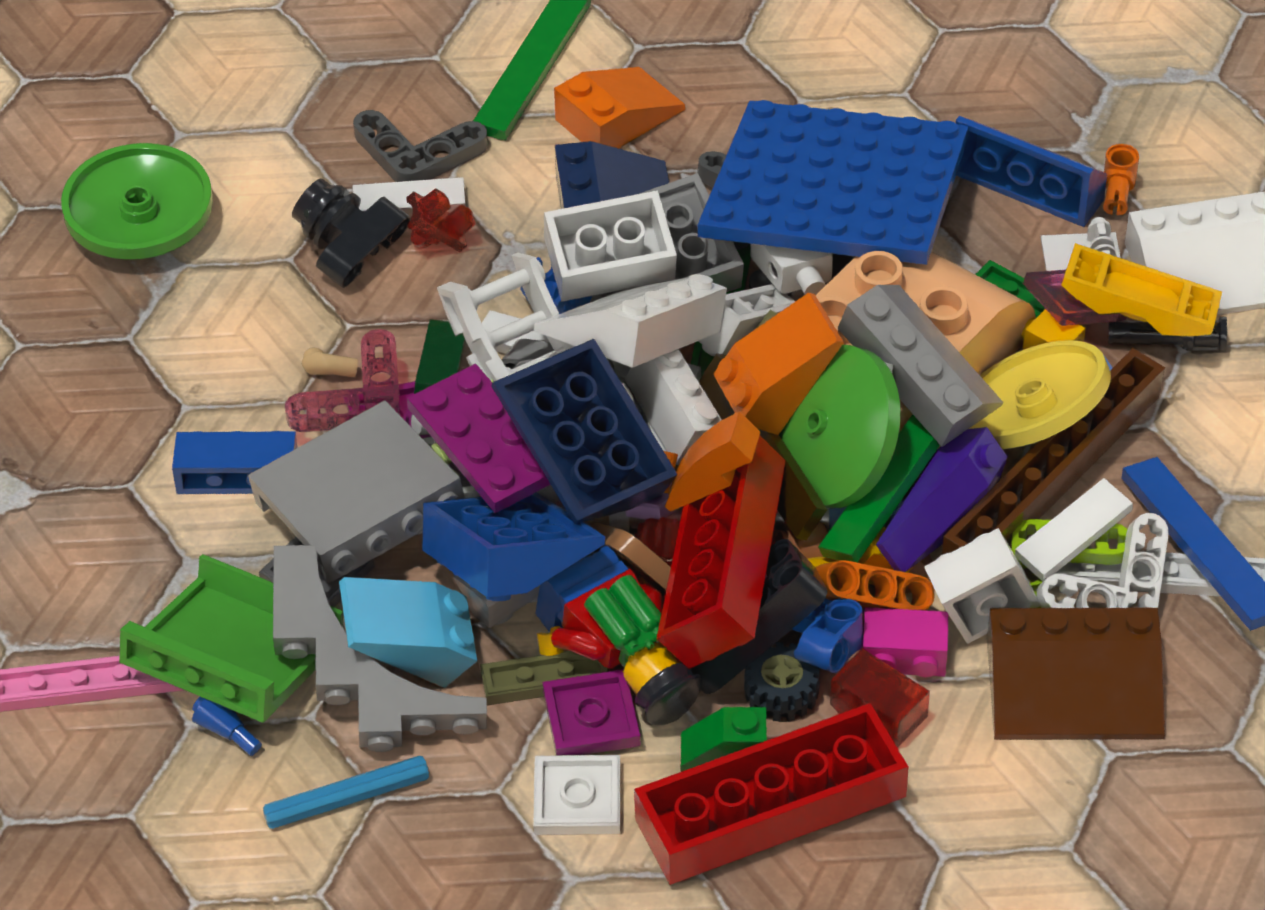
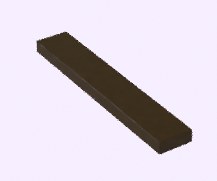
M716 353L700 378L699 384L723 420L733 415L734 411L713 375L720 361L726 356ZM758 429L760 436L786 460L777 510L794 537L807 541L826 513L827 508L781 437Z

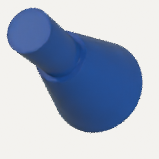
M202 697L196 700L192 707L194 711L193 723L228 740H233L250 756L259 751L262 743L244 728V724L235 711Z

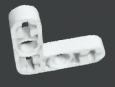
M1145 513L1137 517L1129 525L1126 533L1119 586L1056 573L1046 578L1038 586L1036 596L1041 604L1040 607L1074 608L1076 602V608H1089L1087 605L1088 594L1097 592L1105 598L1106 608H1129L1136 603L1138 592H1148L1149 594H1144L1139 598L1138 608H1158L1168 541L1166 522L1159 515ZM1146 525H1150L1149 530L1151 533L1156 534V537L1147 543L1146 552L1136 553L1135 550L1139 551L1145 546L1146 539L1145 534L1139 532V530ZM1135 562H1143L1150 567L1152 577L1148 583L1139 582L1134 578L1132 567ZM1057 584L1060 586L1059 590L1062 594L1072 596L1078 592V589H1080L1077 599L1065 597L1056 603L1055 596L1048 593V590H1051Z

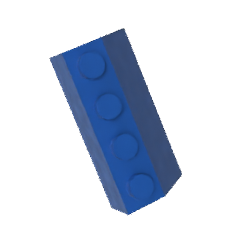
M962 116L956 119V124L968 126V140L956 176L1082 227H1085L1104 201L1107 173Z

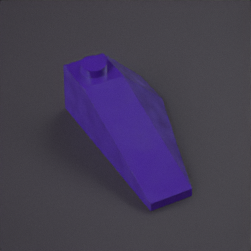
M987 427L968 429L943 447L940 446L880 537L876 546L894 570L906 572L943 544L944 536L1000 481L1007 455Z

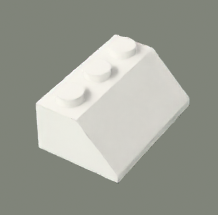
M679 349L633 368L631 367L624 379L667 452L678 454L676 465L680 464L689 448L703 433L722 420Z

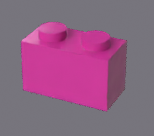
M865 607L862 672L879 675L901 674L917 675L920 677H945L948 651V613L946 611Z

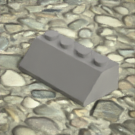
M876 285L847 305L838 326L839 331L853 346L869 350L879 356L884 362L893 364L892 375L898 388L899 399L941 447L1002 406L1003 401L900 285Z

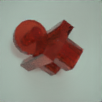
M437 188L424 197L414 191L406 197L407 203L413 208L408 228L412 230L411 241L414 245L426 248L432 243L438 245L440 242H443L459 253L467 247L465 234L475 225L471 209L461 204L451 213L447 212L451 208L449 199L445 193Z

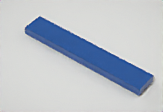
M1155 457L1124 467L1122 469V480L1150 513L1159 515L1166 522L1168 534L1246 627L1251 631L1265 626V581L1161 460Z

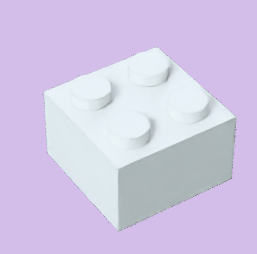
M999 528L990 533L979 535L969 544L951 553L943 554L936 561L924 566L943 607L967 644L987 634L990 608H1038L1041 606L1023 568Z

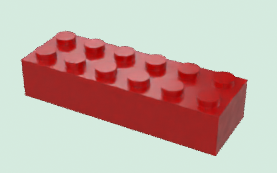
M760 435L752 462L736 468L731 486L683 506L656 639L688 669L705 661H711L718 655L737 646H743L755 638L786 461Z
M871 703L635 788V820L668 883L672 885L905 798L907 796L909 766Z

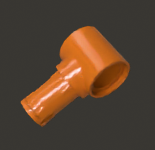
M1112 145L1106 152L1104 172L1107 173L1103 209L1113 215L1114 206L1117 207L1116 215L1126 213L1129 192L1136 185L1139 152L1131 145Z

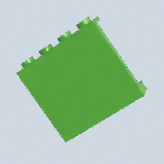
M204 554L199 557L198 578L145 627L129 621L120 629L119 663L262 723L316 670V654H308L300 659H290L283 655H275L273 642V582ZM330 606L343 627V611Z

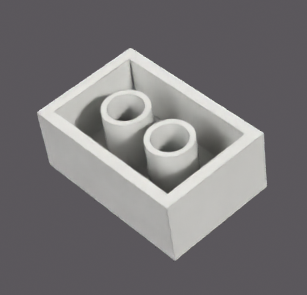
M658 190L544 212V239L561 302L675 280L677 254Z

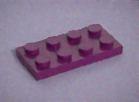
M475 363L408 397L407 403L411 413L494 513H497L551 484L491 387V380Z

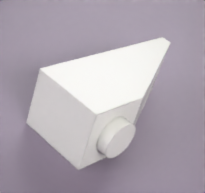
M773 284L726 294L720 332L701 339L699 342L702 344L703 350L711 356H715L716 353L727 355L737 341L757 327L770 309L778 314L795 301L787 294L780 293Z

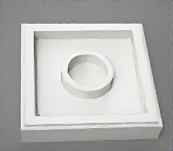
M620 755L535 756L534 835L620 834Z

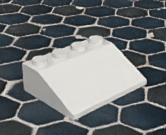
M1265 191L1129 212L1125 246L1132 262L1222 291L1217 315L1265 308Z
M694 274L687 278L626 289L534 323V331L573 346H578L595 339L606 358L633 368L719 333L727 287L712 283L713 279L708 276Z

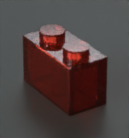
M863 648L831 679L830 705L841 714L871 703L897 748L928 717L930 691Z

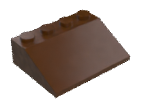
M990 608L987 649L994 740L1165 738L1162 640L1158 608Z

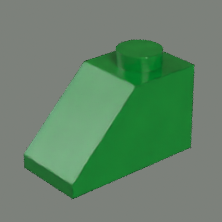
M723 707L682 731L681 772L767 741L766 707Z

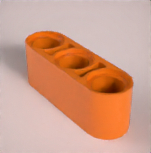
M839 560L816 566L827 587L826 599L831 601L836 599H852L858 602L864 609L865 607L927 610L933 604L935 598L932 583L921 575L847 560ZM832 572L838 578L837 589L832 586L830 581ZM870 579L874 582L876 589L874 597L868 590ZM906 587L912 592L911 604L905 597Z

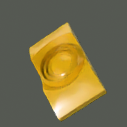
M1076 243L1061 284L1076 299L1098 314L1120 313L1133 320L1148 322L1161 335L1172 336L1211 335L1222 296V291Z

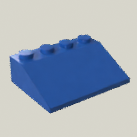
M537 492L497 513H494L482 497L423 503L422 550L437 560V563L445 566L455 576L463 579L470 587L475 588L486 596V599L491 601H507L511 599V595L528 593L605 545L604 535L584 522L574 524L567 511Z

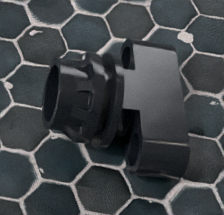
M320 178L313 182L300 196L293 208L292 218L301 224L303 234L310 240H314V245L317 248L324 249L316 262V267L342 288H345L361 274V269L364 265L363 259L369 254L375 256L380 250L379 244L386 249L394 244L408 228L411 217L386 197H381L369 209L363 212L359 209L361 198L355 193L350 194L342 185H330Z

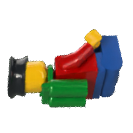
M601 547L597 553L590 557L582 558L539 586L535 614L549 631V633H537L539 653L545 656H553L567 650L593 661L598 660L605 668H613L621 663L624 666V678L637 695L635 703L645 711L646 720L652 725H666L681 718L696 701L702 685V676L694 674L691 668L688 669L665 646L657 642L656 638L662 613L661 593L647 585L643 577L637 579L631 568L628 569L610 547Z

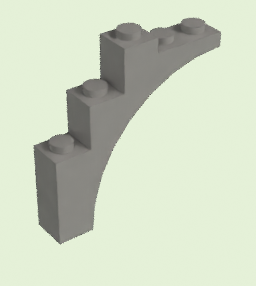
M316 545L274 546L273 642L275 655H283L290 659H300L308 654H316L317 701H325L331 705H344L349 703L350 700H358L359 747H368L369 750L375 752H385L392 750L393 747H402V731H410L416 735H429L436 730H453L458 734H472L477 732L478 729H486L487 698L456 696L420 687L391 673L368 655L349 648L346 632L328 604L319 577Z

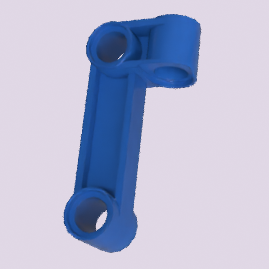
M825 598L817 609L792 629L803 633L798 647L793 652L794 657L801 662L832 673L840 671L845 662L863 646L862 606L852 599H836L831 601Z

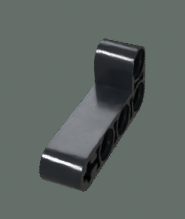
M788 539L778 540L770 547L766 571L768 577L764 581L755 638L743 646H737L718 655L711 661H705L691 668L694 674L702 676L701 690L705 694L715 693L817 609L826 598L827 587L816 567Z

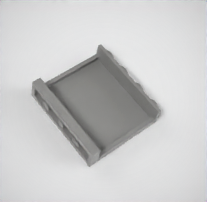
M385 400L248 475L255 502L261 510L265 512L271 508L303 545H316L317 560L320 562L327 584L422 532L423 503L465 499L460 477Z

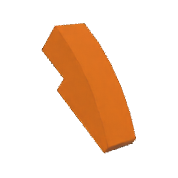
M740 411L715 424L703 433L689 448L676 472L678 475L672 481L665 508L670 512L731 486L736 468L752 462L760 431Z

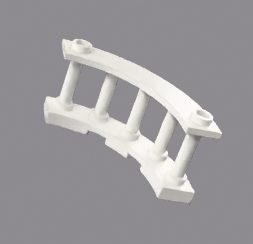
M522 253L511 255L516 272L472 291L468 289V286L454 282H448L437 287L455 336L463 333L472 352L471 355L466 357L470 366L476 363L485 375L493 381H497L575 347L546 336L554 351L514 369L505 367L495 350V347L533 331L534 323L559 314L544 282V269L536 257ZM522 286L534 313L492 332L486 331L476 311L478 305ZM622 383L630 398L634 402L630 390L625 386L624 383Z

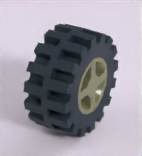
M776 642V647H770L745 668L744 690L746 702L750 701V707H766V718L772 715L773 721L780 722L781 717H786L787 721L795 720V714L803 717L807 714L808 708H814L816 699H818L820 686L819 668L797 660L793 652L798 645L790 643L789 647H784L783 642Z

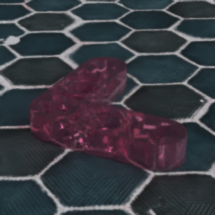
M376 329L369 331L362 337L363 388L302 392L289 397L284 407L288 426L297 432L331 430L384 400L400 415L398 360L394 335L387 330ZM375 347H383V358H376ZM380 372L391 376L382 382H376L371 379L374 374ZM342 404L353 408L345 414H337L332 411L336 406ZM360 405H365V410H361ZM320 408H325V413L321 414ZM307 410V414H300V411Z

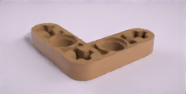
M597 522L590 523V527L605 536V545L603 546L610 547L620 561L622 560L626 566L631 567L665 596L671 569L666 562L627 531Z

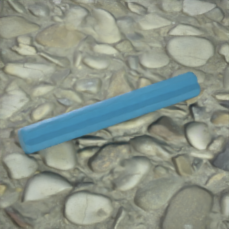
M416 756L265 804L263 806L264 818L268 827L274 829L425 781L429 778V769L423 756Z

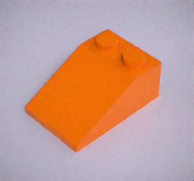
M640 67L581 72L554 88L555 120L581 142L592 141L615 148L624 146L685 110V104Z
M807 293L737 341L725 358L720 361L713 375L734 413L740 411L757 429L779 435L844 342L816 295Z

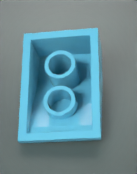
M344 577L339 581L349 648L444 688L477 662L467 596L436 582Z

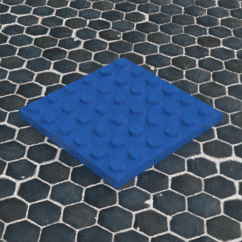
M767 100L749 101L698 222V237L857 257L872 251H885L895 255L901 262L927 265L968 140V126L956 124L952 121L936 122L920 120L916 117L883 116L875 112L865 114L847 112L839 108L829 110L811 108L803 104L785 105L772 103Z

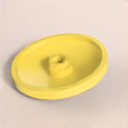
M1065 340L1033 346L999 361L980 376L1003 401V404L969 429L987 427L1002 449L1029 445L1067 429L1087 415L1101 401L1108 390L1111 372L1103 353L1090 343Z

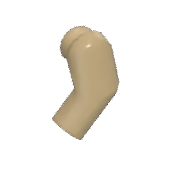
M312 347L304 352L301 364L310 375H339L354 378L357 372L358 359L327 354L319 348Z

